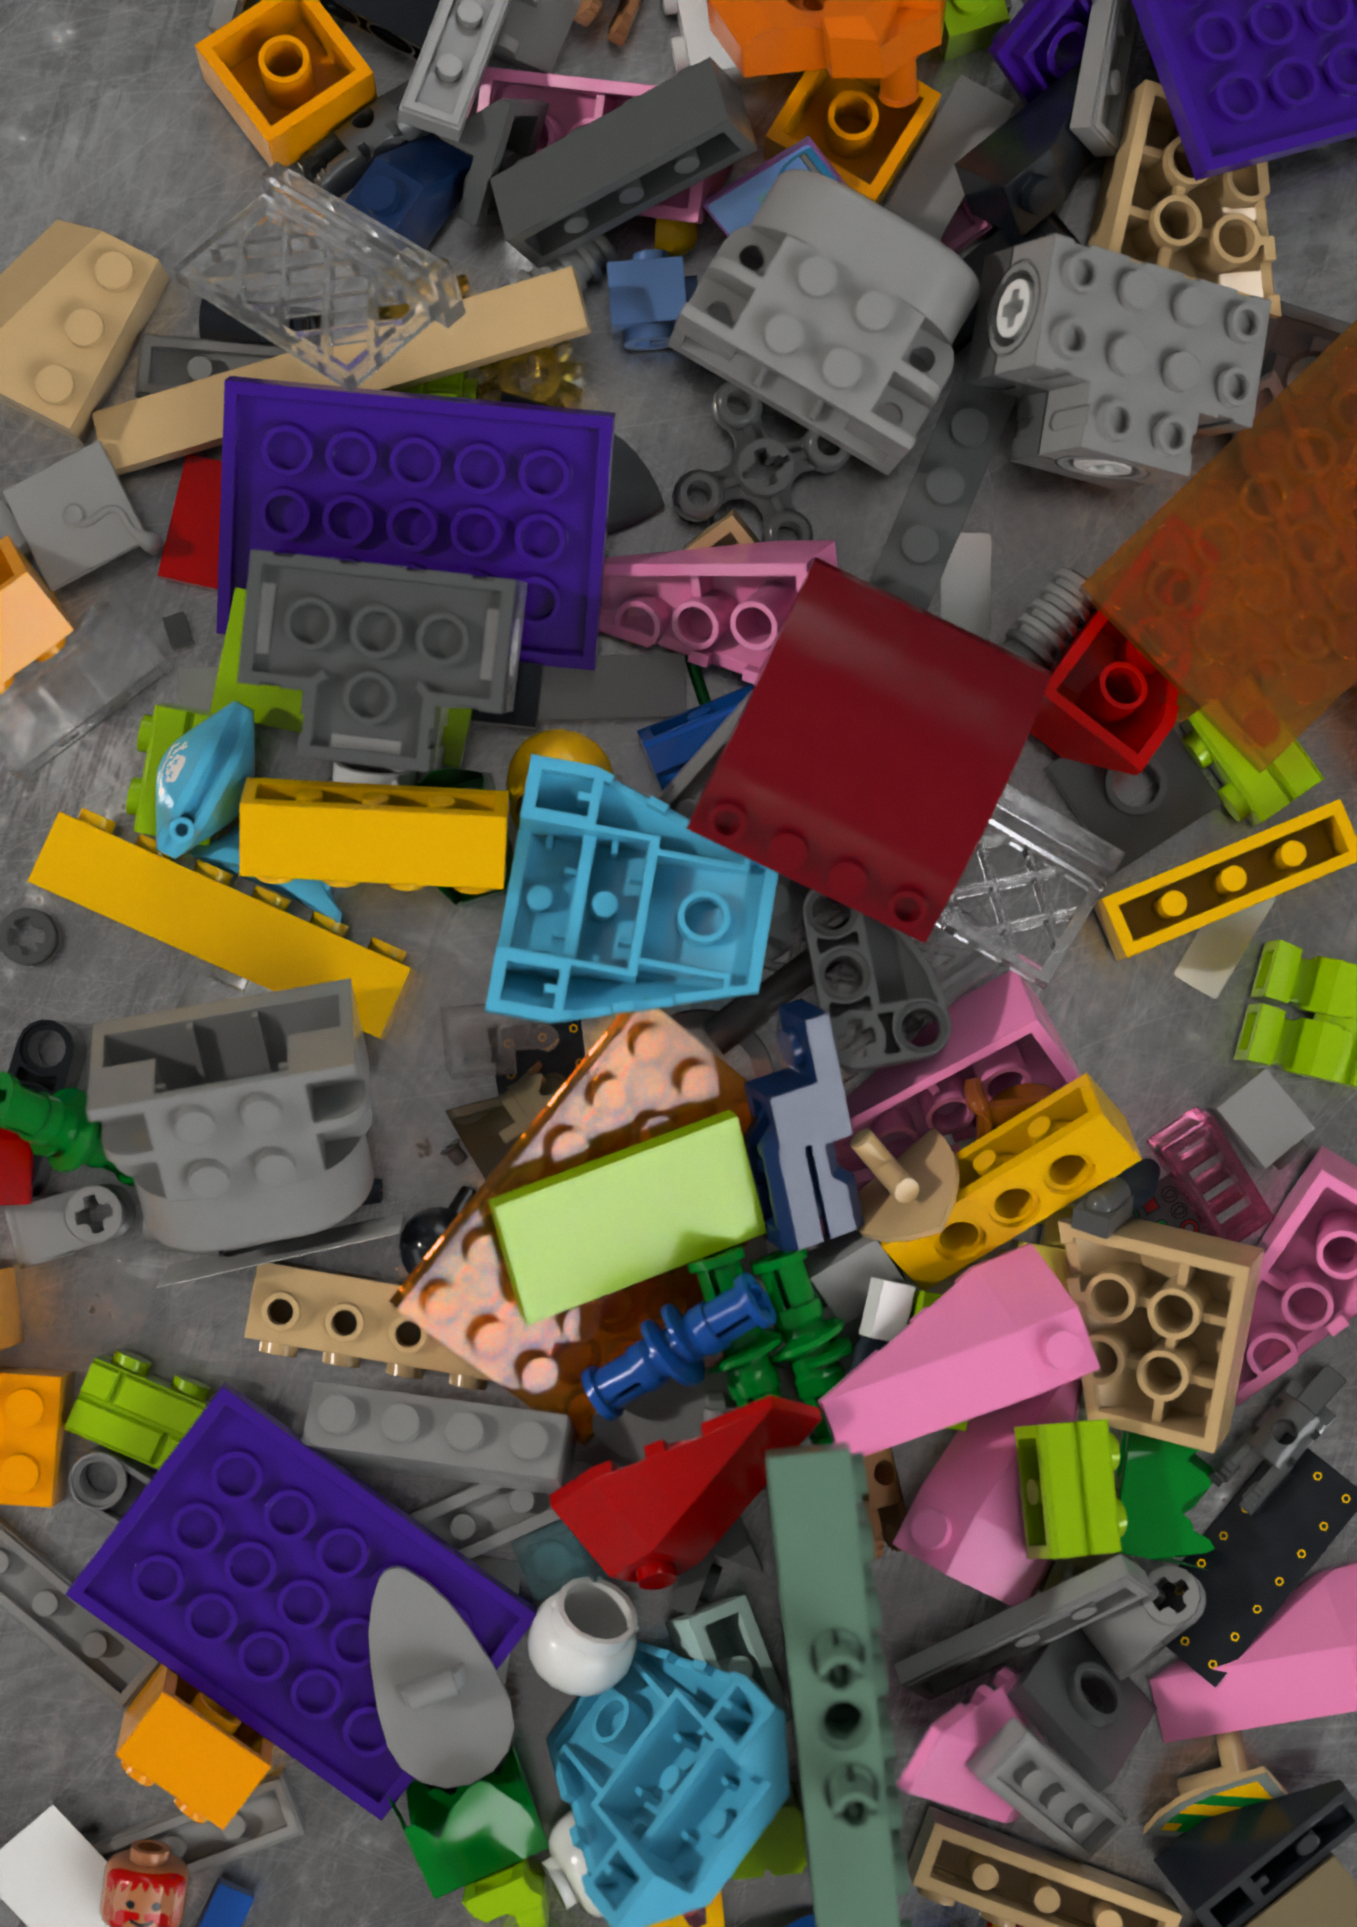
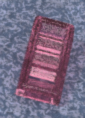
M1200 1107L1192 1108L1147 1139V1143L1160 1165L1208 1235L1241 1242L1275 1219L1213 1114ZM1203 1137L1204 1141L1181 1156L1178 1155V1153ZM1215 1155L1219 1162L1193 1179L1189 1172ZM1226 1179H1231L1233 1185L1209 1201L1205 1200L1203 1197L1205 1193ZM1244 1198L1248 1206L1220 1225L1216 1216Z

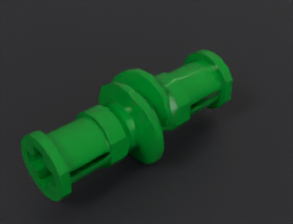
M5 1071L0 1072V1128L16 1133L24 1141L29 1142L33 1154L47 1157L51 1167L59 1172L70 1173L84 1164L92 1168H103L113 1172L117 1180L123 1184L135 1186L133 1177L125 1175L116 1168L115 1164L106 1159L102 1145L101 1120L89 1122L86 1112L88 1095L86 1091L72 1087L61 1089L53 1095L44 1091L38 1093L21 1086L18 1078Z
M743 1246L729 1247L687 1264L689 1273L697 1274L705 1302H709L734 1286V1278L744 1273L740 1259L745 1257ZM756 1326L733 1340L730 1347L721 1352L722 1357L706 1367L708 1375L727 1372L728 1390L731 1399L736 1401L737 1408L769 1395L782 1398L779 1389L781 1381L778 1371L771 1363L768 1353L781 1344L784 1339L782 1332L775 1328L767 1327L763 1329Z
M806 1248L791 1252L776 1250L750 1263L752 1273L760 1274L766 1294L773 1305L776 1315L774 1327L782 1332L784 1337L783 1344L769 1354V1359L771 1363L790 1362L794 1373V1386L798 1398L803 1399L804 1404L819 1407L822 1420L813 1429L814 1433L809 1437L811 1445L833 1443L818 1400L846 1377L843 1366L837 1360L850 1354L853 1346L848 1338L834 1337L843 1329V1319L832 1318L823 1320L824 1310L819 1295L814 1293L803 1261L808 1256Z

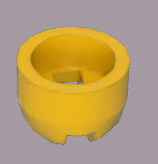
M656 219L654 249L667 250L670 257L686 255L694 248L698 238V226L696 223Z

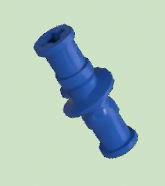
M747 1272L740 1274L734 1278V1286L709 1302L703 1301L689 1309L685 1316L674 1305L670 1303L664 1305L661 1309V1314L666 1326L665 1329H662L653 1320L648 1319L640 1324L641 1334L644 1339L627 1347L624 1354L601 1368L592 1365L583 1370L581 1374L582 1385L597 1412L606 1420L612 1422L623 1415L626 1405L648 1392H656L669 1384L672 1378L688 1388L696 1387L705 1379V1357L714 1356L730 1347L733 1340L756 1326L765 1329L776 1323L773 1305L765 1290L754 1277Z

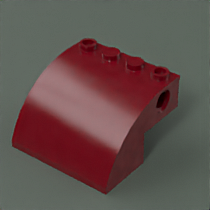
M815 557L759 670L751 694L700 794L686 829L916 940L926 943L966 869L1003 794L1036 718L1051 677V671Z

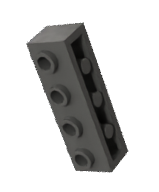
M708 57L696 65L684 68L676 76L642 95L628 99L622 106L593 122L572 130L566 137L537 153L518 160L513 166L491 177L490 182L506 241L537 268H540L756 152L758 148L740 88L711 57Z

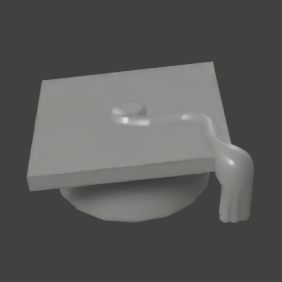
M99 440L2 491L50 591H55L138 546H141L143 550L153 556L161 553L164 549V539H162L160 534L145 532L102 442Z

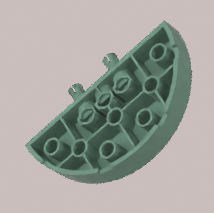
M848 1442L765 1450L790 1712L793 1718L791 1721L798 1762L797 1775L816 1927H913L912 1918L899 1919L897 1895L910 1894L906 1857L905 1852L902 1851L899 1828H903L898 1786L895 1785L893 1764H890V1762H896L891 1720L888 1718L886 1699L883 1698L884 1695H889L885 1656L881 1651L879 1633L877 1634L876 1629L882 1628L878 1589L875 1587L873 1571L869 1565V1562L875 1561L871 1522L868 1520L865 1502L863 1503L862 1494H868L863 1452L851 1454Z

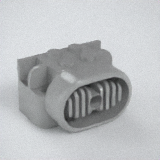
M791 169L781 173L776 178L750 225L733 231L724 240L716 256L713 257L691 299L688 303L684 304L680 311L667 346L888 476L911 450L917 439L915 438L928 413L936 404L943 387L951 375L954 366V352L951 346L980 296V283L973 270L962 258L928 233L843 183L812 171Z
M351 978L92 1024L86 1109L89 1122L101 1120L102 1145L106 1159L115 1164L116 1168L125 1175L133 1177L145 1223L149 1231L159 1241L184 1251L214 1252L301 1237L320 1232L340 1223L352 1215L367 1199L374 1182V1170L366 1133L372 1124L369 1058Z

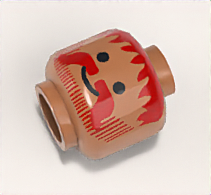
M150 1839L134 1841L129 1850L114 1854L106 1863L99 1908L103 1922L109 1927H179L185 1916L190 1878L186 1863L170 1853V1846L168 1844Z

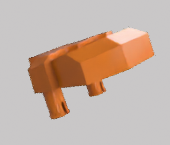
M706 0L710 30L744 78L827 69L832 78H879V100L888 107L894 108L906 107L918 99L919 83L917 81L916 58L942 44L946 0Z

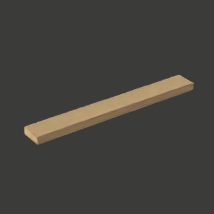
M569 266L98 410L91 414L97 439L102 442L118 476L222 445L224 383L229 376L398 392L590 334L592 330L577 271L573 266Z

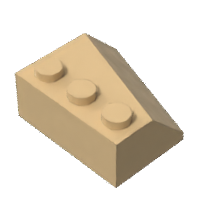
M1147 79L1128 93L1118 151H1116L1115 156H1106L1087 246L1094 245L1130 256V260L1138 263L1149 262L1184 273V277L1189 279H1203L1236 289L1238 294L1247 297L1255 295L1271 300L1269 318L1279 319L1282 317L1280 294L1274 295L1271 262L1276 260L1274 236H1269L1265 198L1270 194L1268 161L1195 181L1162 85Z
M57 219L0 274V402L85 444L94 427L91 413L104 408L140 339V333H143L171 280L160 260L102 230Z
M1061 1218L1058 1220L1061 1244H1065L1069 1269V1276L1066 1278L1068 1293L1079 1308L1100 1365V1369L1081 1377L1087 1420L1108 1419L1109 1426L1215 1454L1231 1427L1264 1248L1129 1218L1106 1240L1071 1228L1072 1218Z

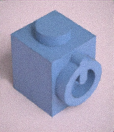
M648 249L632 254V260L607 262L613 340L623 339V346L631 350L668 348L669 346L667 345L679 313L684 304L689 302L698 287L697 275L684 276L683 256L670 257L669 252L662 249Z

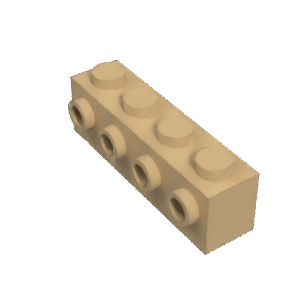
M279 1260L257 1265L244 1338L260 1340L258 1351L267 1354L297 1357L298 1347L323 1351L322 1362L335 1366L360 1368L361 1358L387 1362L385 1373L390 1375L423 1379L424 1370L427 1369L450 1373L448 1382L450 1385L474 1390H486L488 1380L500 1382L503 1377L516 1301Z
M931 1806L928 1807L907 1865L912 1885L918 1887L917 1892L923 1897L946 1906H954L955 1901L973 1907L979 1910L978 1915L1001 1927H1015L1016 1924L1024 1927H1178L1182 1918V1913L1169 1895Z

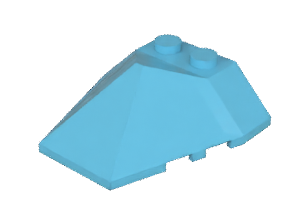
M531 754L520 814L519 831L498 945H496L485 1012L553 1024L756 995L759 993L778 873L686 829L690 819L669 808V804L651 795L649 798L615 780L613 774L598 766Z
M637 1641V1650L628 1673L624 1678L602 1694L589 1697L577 1696L546 1738L561 1799L571 1805L575 1825L569 1829L573 1846L583 1851L588 1870L581 1877L585 1894L610 1927H647L710 1905L724 1884L733 1876L737 1866L764 1829L773 1821L778 1810L790 1795L785 1712L753 1679L735 1671L730 1673L717 1669L707 1662L697 1659L692 1661L680 1657L669 1650L641 1641Z

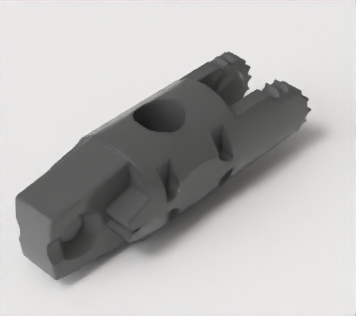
M409 80L380 95L318 142L297 161L295 166L296 172L307 184L311 182L312 187L315 189V194L324 203L328 202L330 204L352 190L377 156L417 140L425 132V130L397 121L398 109Z
M1329 1364L1324 1366L1306 1388L1295 1379H1292L1276 1396L1265 1414L1252 1427L1248 1428L1207 1476L1215 1485L1220 1487L1222 1483L1228 1482L1240 1469L1241 1461L1250 1451H1253L1271 1468L1260 1481H1255L1242 1495L1243 1500L1239 1506L1252 1515L1291 1471L1303 1452L1336 1419L1337 1416L1326 1405L1347 1380ZM1280 1422L1289 1424L1295 1433L1293 1443L1284 1445L1277 1442L1272 1434L1273 1426Z

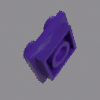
M1028 0L1012 21L1003 25L996 32L992 46L988 51L1025 106L1082 61L1092 6L1091 0Z

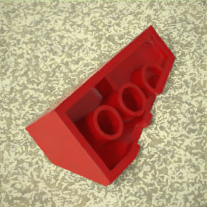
M1170 513L1103 599L1100 607L1093 612L1090 620L1083 625L1076 638L1072 639L1065 652L1059 656L1053 667L1049 670L1051 671V677L1030 733L1064 759L1137 776L1175 725L1179 706L1176 705L1183 677L1189 672L1193 654L1190 653L1198 621L1204 615L1220 552Z
M769 1395L701 1423V1436L698 1438L670 1444L664 1439L644 1446L645 1459L618 1470L617 1464L611 1460L591 1467L549 1495L551 1508L610 1578L638 1583V1586L645 1590H658L669 1587L677 1581V1576L697 1565L706 1557L767 1485L765 1450L799 1447L822 1420L819 1407Z

